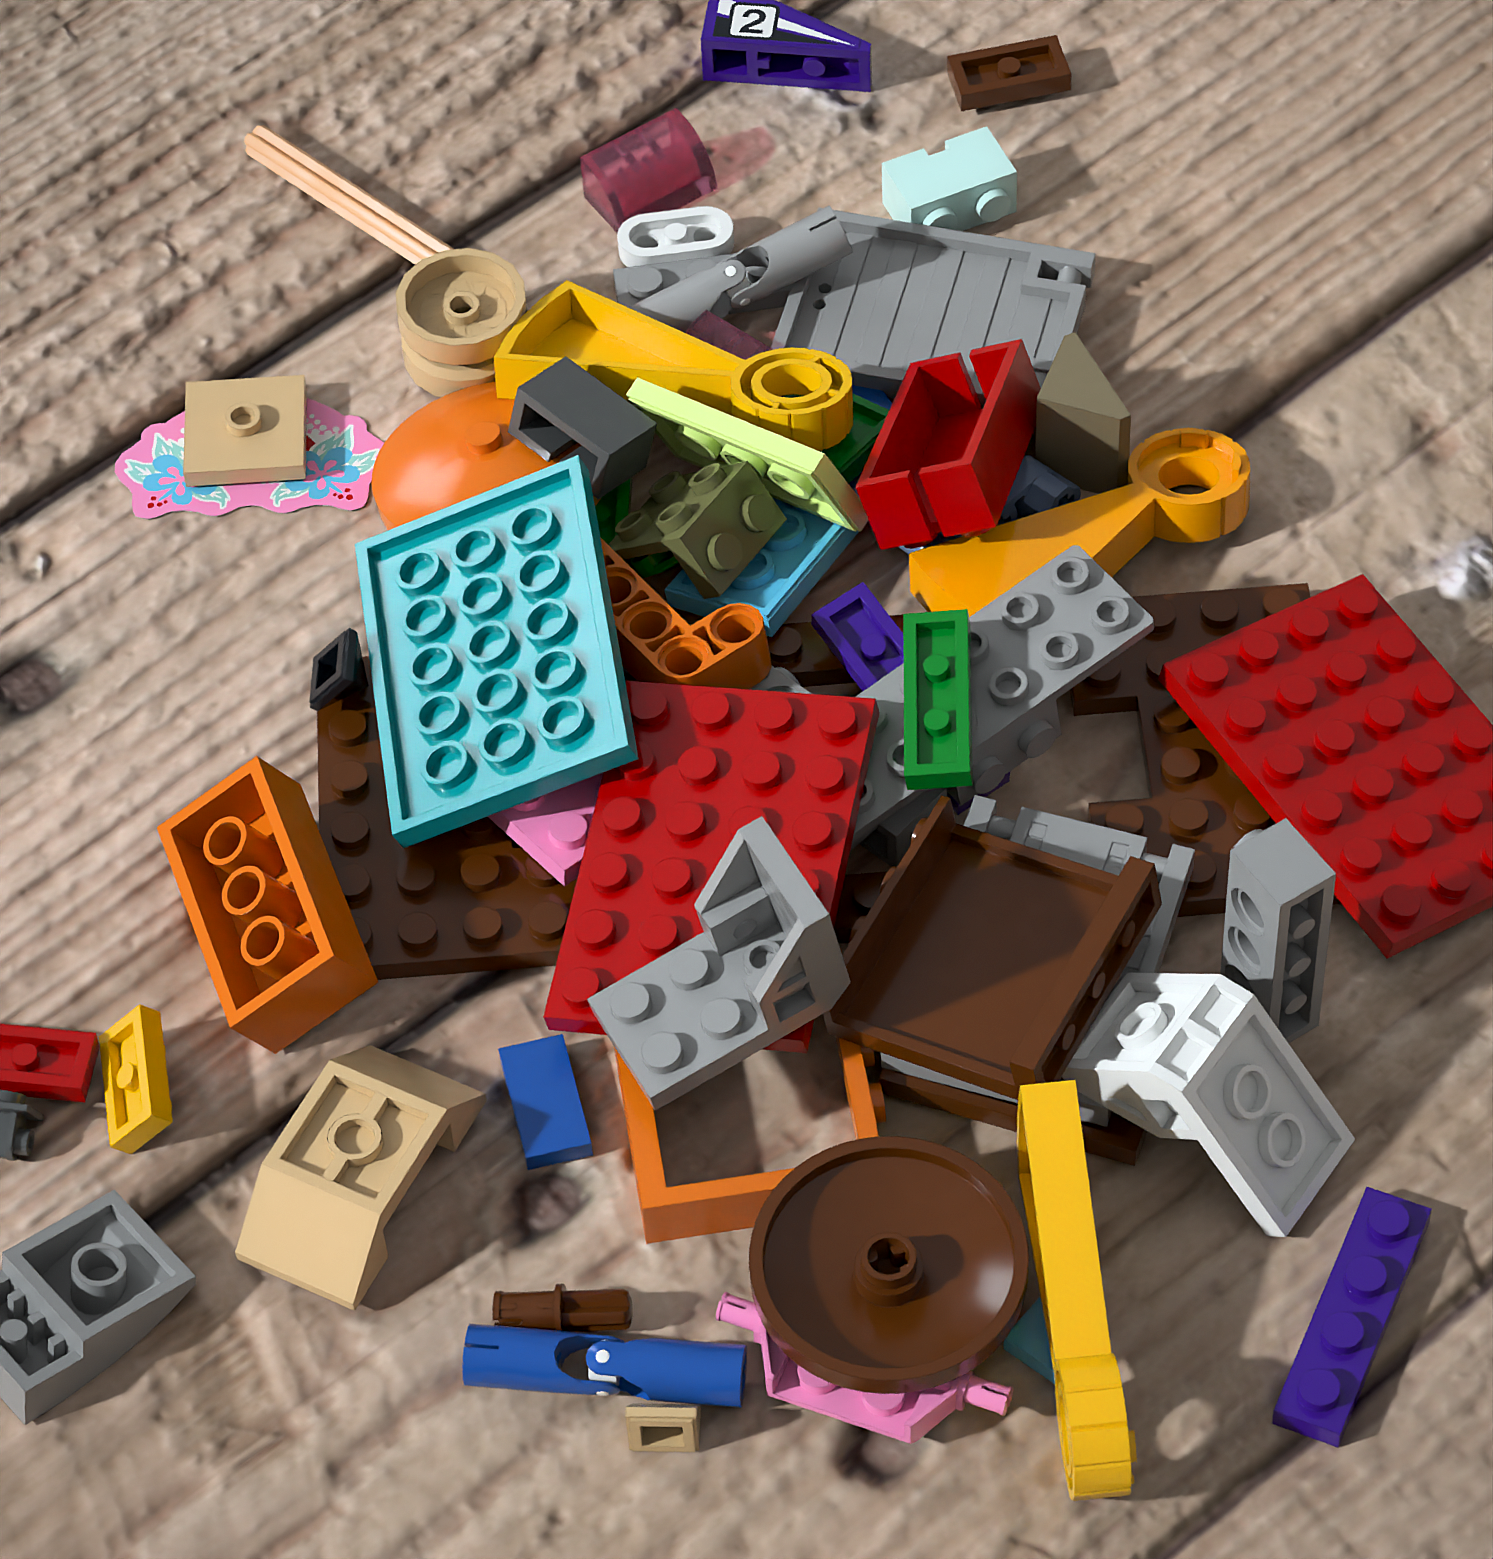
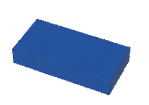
M563 1034L498 1048L500 1063L527 1170L593 1156L592 1143Z

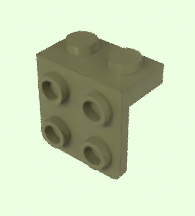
M748 461L722 467L719 463H713L697 472L681 475L680 472L674 471L657 480L649 489L651 497L639 510L624 517L616 525L615 532L617 535L608 545L623 560L671 551L703 599L720 597L787 518Z

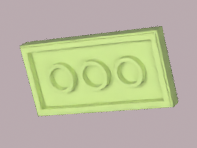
M638 377L627 392L628 401L657 423L655 433L675 457L701 468L713 463H719L722 467L748 461L773 498L855 532L857 530L861 532L866 525L868 517L860 498L825 453Z

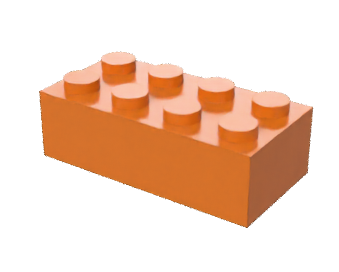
M256 756L157 827L231 1029L277 1054L379 983L304 791L299 783Z

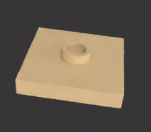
M305 375L186 382L183 475L186 487L306 479L307 386Z

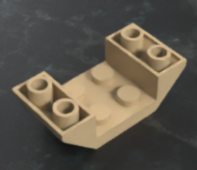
M371 1045L330 1059L261 1164L235 1251L237 1260L355 1311L388 1259L383 1228L435 1146L439 1145L453 1152L456 1151L487 1101L486 1093Z

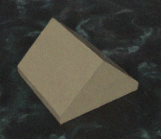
M1076 332L1064 336L1037 396L1036 459L1079 486L1081 490L1100 494L1128 485L1131 414Z

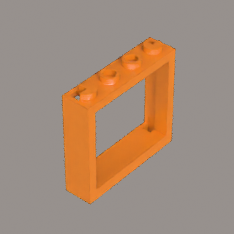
M836 1037L855 1138L857 1140L877 1137L879 1134L876 1123L886 1122V1112L880 1082L868 1084L865 1070L866 1067L875 1066L874 1051ZM614 1047L646 1244L753 1228L763 1204L773 1189L794 1168L666 1187L653 1107Z

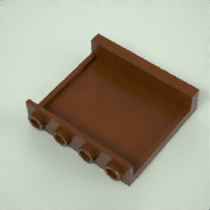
M941 795L928 818L923 817L915 826L910 847L899 865L891 867L885 874L880 888V895L867 916H861L851 930L849 945L842 954L851 982L833 1008L823 1013L828 1034L1018 1100L1020 1085L1058 1082L1162 905L1155 863L1130 856L1119 876L957 824L951 799Z

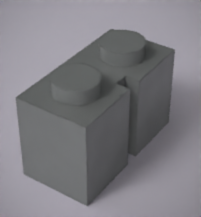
M565 356L517 388L508 433L547 462H550L577 443L582 445L559 462L579 455L589 469L593 496L599 500L646 468L657 423Z

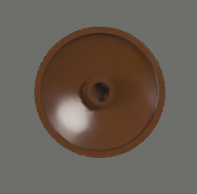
M900 1136L862 1138L841 1143L810 1157L794 1168L773 1189L758 1214L751 1234L749 1274L752 1297L757 1313L773 1341L789 1358L809 1373L829 1383L860 1392L876 1394L917 1392L940 1386L968 1373L984 1362L1006 1339L1018 1319L1027 1292L1029 1272L1027 1237L1020 1214L1008 1193L988 1171L967 1156L949 1147L917 1138Z

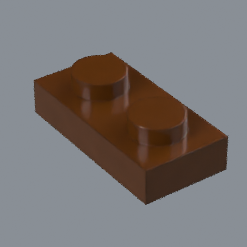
M1057 35L947 56V74L961 111L1071 90L1072 74Z

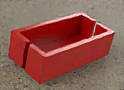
M1022 339L971 350L969 357L986 398L983 408L960 352L910 363L855 487L881 550L904 546L908 549L919 548L932 542L939 532H942L944 537L959 534L963 537H975L997 526L1036 427L1037 396L1041 387Z

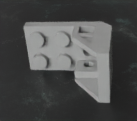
M762 816L738 829L696 900L694 907L704 932L587 999L593 1014L655 1111L829 1011L851 982L829 913Z

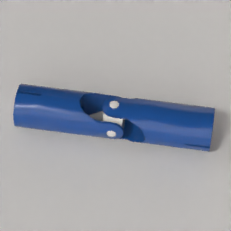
M469 1324L467 1328L462 1366L463 1383L465 1386L599 1396L616 1395L620 1391H624L632 1396L644 1398L648 1401L742 1408L747 1373L746 1345L664 1338L634 1339L624 1342L610 1335L483 1324ZM589 1348L586 1354L589 1380L576 1379L561 1371L564 1360L570 1354Z

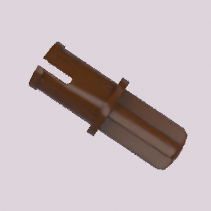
M556 1284L554 1291H495L493 1297V1320H499V1322H495V1326L569 1332L626 1330L631 1326L633 1316L632 1299L629 1292L625 1289L567 1291L565 1284Z

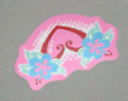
M307 398L306 479L186 487L183 475L184 411L166 423L148 426L142 432L141 440L123 452L115 462V473L120 482L132 493L133 512L136 517L142 519H152L168 512L190 511L207 516H220L245 506H261L267 510L283 514L315 505L333 506L352 511L364 507L368 500L369 484L372 482L374 463L384 442L367 431V424L359 416H343L338 411Z

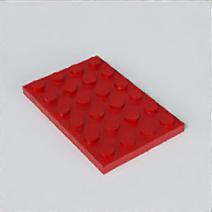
M1364 574L1163 663L1158 680L1274 822L1278 823L1286 818L1336 873L1334 895L1386 959L1493 907V725Z
M626 681L639 759L603 772L543 1015L549 1030L607 1035L593 1014L587 999L704 932L694 904L738 829L761 816L765 819L829 913L834 928L880 713L875 698ZM814 1019L762 1050L807 1054Z

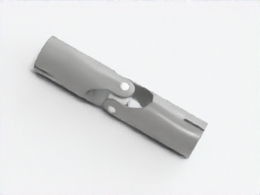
M827 206L723 259L715 267L691 275L628 308L688 335H692L726 317L729 312L746 307L852 254L853 251L834 211L830 206ZM764 266L768 268L756 283L751 284L748 281L745 267Z

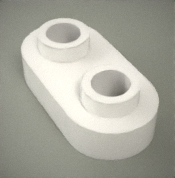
M710 206L635 215L627 219L618 230L619 257L625 266L634 267L731 254L734 248L733 222L726 212Z

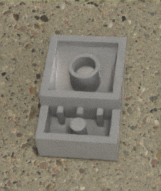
M115 1190L2 1252V1270H0V1398L24 1425L60 1404L119 1360L164 1319L195 1286L196 1276Z

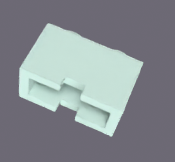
M986 126L946 140L944 151L928 155L923 148L883 162L882 202L893 220L964 231L987 222L997 221L1004 216L1017 212V171Z

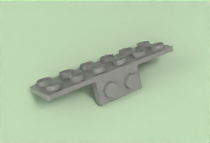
M1078 545L1069 547L969 617L971 625L973 786L947 788V792L960 806L975 795L984 794L994 789L1002 781L1005 774L1028 758H1035L1045 753L1052 746L1055 739L1062 735L1056 699L1154 630L1153 617ZM904 663L856 696L875 698L880 713L852 842L928 790H907L904 778Z

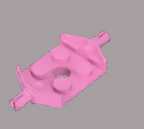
M724 1292L722 1301H719L717 1307V1321H724L753 1331L754 1342L761 1345L767 1396L909 1444L917 1442L955 1409L963 1411L966 1403L1005 1416L1007 1406L1009 1407L1012 1399L1013 1387L975 1376L974 1371H969L955 1380L937 1387L902 1394H876L843 1388L809 1373L789 1358L765 1329L754 1302Z

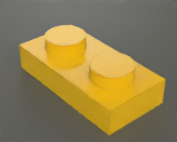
M140 1004L99 1036L110 1147L128 1154L134 1153L173 1123L161 1013Z

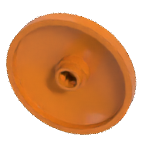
M496 381L483 383L440 397L403 421L388 437L377 455L372 471V491L381 520L387 530H390L557 464L562 458L582 445L577 443L550 462H547L508 433L515 399L497 398ZM593 496L594 504L596 506L598 502L601 500V498L598 500L596 497Z

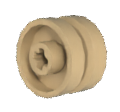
M473 248L444 250L421 259L404 274L396 291V309L402 339L404 365L415 384L434 396L443 397L470 386L495 382L494 356L505 336L521 316L527 312L524 280L513 264L492 252Z

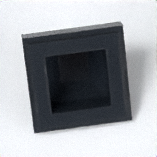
M348 628L313 657L309 699L311 709L320 711L369 686L357 631Z

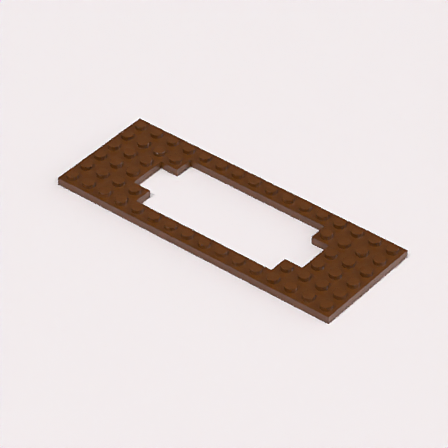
M1308 583L1133 596L1132 598L1153 617L1154 630L1070 689L1074 716L1137 712L1149 798L1088 803V822L1147 837V853L1168 858L1172 844L1195 849L1194 868L1177 917L1225 913L1230 850L1249 832L1257 829L1264 831L1276 823L1158 680L1162 665L1310 598ZM890 615L903 632V615ZM811 622L782 624L772 637L767 636L771 665L774 668L782 667L788 670L802 687L856 683L813 628ZM364 656L363 661L369 686L317 711L319 832L377 980L556 966L577 879L564 887L523 848H513V839L489 817L479 819L406 848H403L393 837L369 656ZM623 667L625 683L626 681H637ZM887 871L845 875L834 925L838 944L849 943L850 933L855 922L861 916H867L879 897L881 884ZM1334 895L1333 905L1341 904V902Z

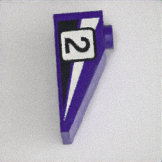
M708 0L701 35L703 80L871 92V43L776 0Z

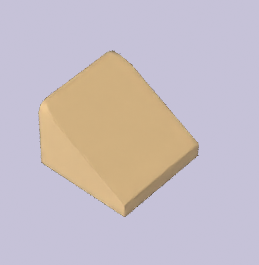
M635 1403L626 1406L625 1418L629 1450L645 1452L699 1451L701 1405Z

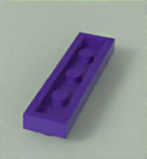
M861 582L811 614V625L862 691L904 663L903 632L864 582ZM1010 772L1005 774L1002 781L994 789L977 795L986 797L1010 781ZM947 792V797L951 799L953 810L957 815L971 807L974 797L960 806Z
M1366 1187L1273 1410L1272 1424L1339 1448L1430 1223L1431 1208Z

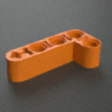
M601 538L622 666L638 682L750 689L768 676L771 669V656L763 616L758 609L743 603L728 604L690 626Z

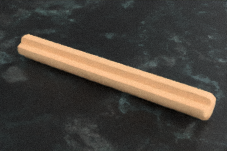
M259 125L252 133L246 135L244 143L247 145L246 153L415 265L421 259L444 250L454 249L268 127Z

